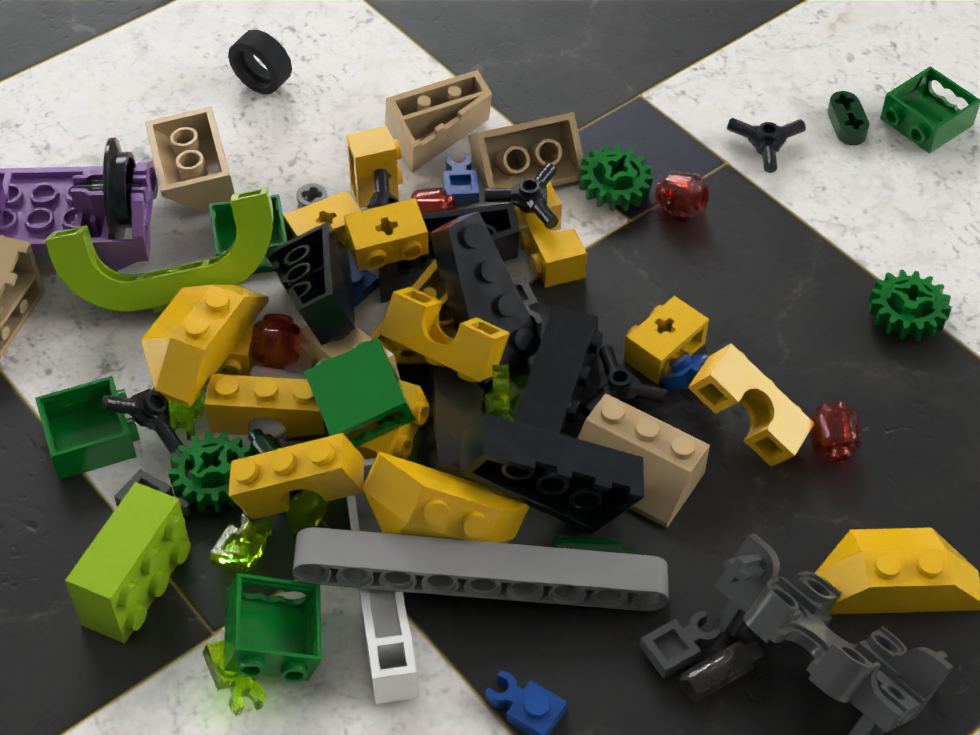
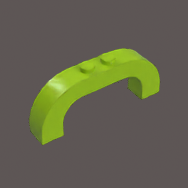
M268 187L232 194L230 204L236 224V238L228 250L213 258L139 274H123L106 266L94 249L88 225L52 232L45 242L57 274L68 288L83 300L112 311L133 312L153 308V312H163L181 288L211 284L239 285L249 278L263 261L270 244L274 222L273 205Z

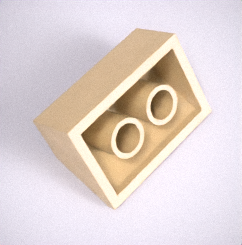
M212 106L145 122L162 197L203 213L210 211L209 204L230 201L232 194H235Z
M574 112L468 135L474 167L477 169V174L484 190L485 188L507 189L519 184L525 178H535L546 163L553 164L557 169L556 174L550 180L553 187L580 181L577 177L584 156Z
M606 393L586 418L577 438L643 457L644 498L629 509L665 528L672 522L705 474L710 448L709 444Z

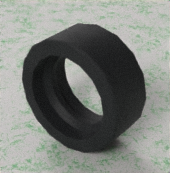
M248 30L229 48L228 59L235 75L243 84L255 92L272 94L291 76L292 64L290 57L284 47L266 32ZM253 55H255L257 58H259V59L261 60V62L266 66L267 69H265L263 66H261V65L259 64V62L254 58Z

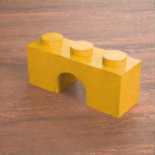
M550 181L546 185L547 206L559 219L558 224L554 228L548 229L535 213H525L519 207L514 206L519 227V245L522 250L528 251L531 270L534 275L540 276L545 288L585 278L587 252L575 228L561 232L554 231L561 229L562 203Z
M413 287L393 292L380 331V335L392 340L393 346L405 351H416L424 355V360L428 363L440 367L447 366L458 371L457 375L469 382H481L496 375L510 332L475 317L460 323L455 338H451L443 332L439 324V314L443 301Z
M732 343L710 355L688 386L715 414L736 403H740L747 410L751 420L750 431L745 437L744 442L771 467L794 457L814 425V422L802 412L800 407L779 390L773 381L767 378Z
M211 374L204 404L211 433L221 434L224 431L227 434L249 435L252 420L264 417L277 420L283 424L286 429L287 438L327 434V427L307 379Z
M343 433L233 460L231 461L229 497L253 520L289 511L290 491L303 489L316 492L326 502L364 493V457Z

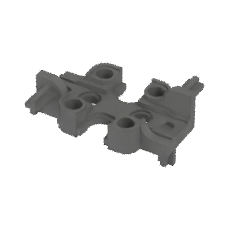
M756 534L748 535L735 556L726 559L722 565L725 571L714 587L724 594L729 601L715 621L719 624L718 628L723 633L728 632L731 636L736 637L746 623L766 643H769L770 640L774 643L789 640L801 645L810 652L815 660L806 669L811 674L808 679L828 696L840 702H850L863 713L849 735H883L884 732L887 733L916 718L953 668L946 661L948 655L945 652H935L925 647H917L907 651L905 645L884 626L872 632L868 639L860 641L856 645L840 638L827 626L833 619L828 613L842 595V592L823 577L809 571L799 572L792 579L778 576L780 561L777 553Z

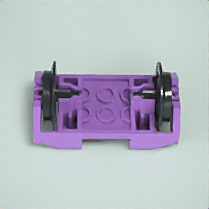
M110 137L105 147L103 166L1 168L0 235L30 242L33 254H49L45 240L52 232L88 225L98 257L112 270L119 271L136 262L149 261L151 249L150 221L153 200L157 198L158 180L154 161L142 160L136 163L132 152H122L118 139ZM126 228H132L133 239H124Z

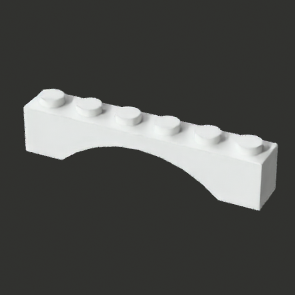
M376 458L364 459V483ZM365 493L346 497L351 530L382 533ZM359 588L375 704L419 698L417 668L403 592Z

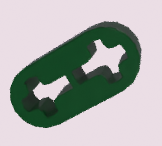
M835 92L830 97L827 109L834 131L841 142L848 145H859L865 141L869 129V121L860 100L851 92Z

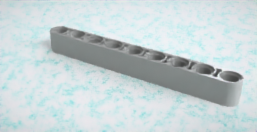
M317 527L302 529L296 536L292 573L298 581L306 583L635 611H658L669 604L668 565L664 559L657 556Z

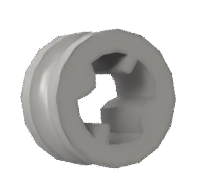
M313 183L299 188L296 193L298 209L327 198L325 187Z

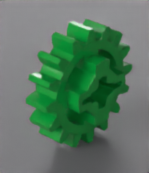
M603 145L602 152L600 153L593 148L590 152V157L584 156L579 167L577 177L580 180L579 190H587L585 197L587 200L596 198L597 207L599 208L606 203L609 204L610 211H614L616 205H620L624 211H628L630 203L639 207L642 199L647 200L654 176L650 175L652 167L651 165H643L644 156L635 158L633 156L634 149L622 152L621 145H617L615 150H610L607 145Z
M900 270L898 277L888 272L885 275L884 281L877 279L874 289L871 290L868 301L871 304L869 314L877 315L876 325L886 324L888 326L887 334H891L895 330L900 332V339L904 340L907 334H912L916 341H920L922 333L932 338L936 329L940 331L944 329L952 309L949 306L951 296L942 294L945 286L943 284L935 286L931 284L932 276H928L925 279L919 278V271H914L912 276H907L904 270Z
M211 431L206 432L205 440L200 441L197 437L192 436V446L179 445L180 457L174 456L170 458L172 469L168 470L175 496H182L189 506L197 502L200 512H203L207 505H213L215 511L220 512L221 503L227 502L231 507H235L236 503L229 497L231 461L253 456L251 446L243 447L242 438L239 436L229 441L228 434L224 431L219 438H213ZM189 470H191L192 477L190 480L187 478Z

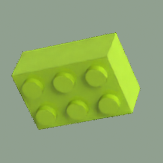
M137 482L133 484L65 579L82 626L124 644L133 631L140 629L146 619L148 608L156 597H160L165 592L170 575L178 564L184 563L190 552L191 543L178 498Z

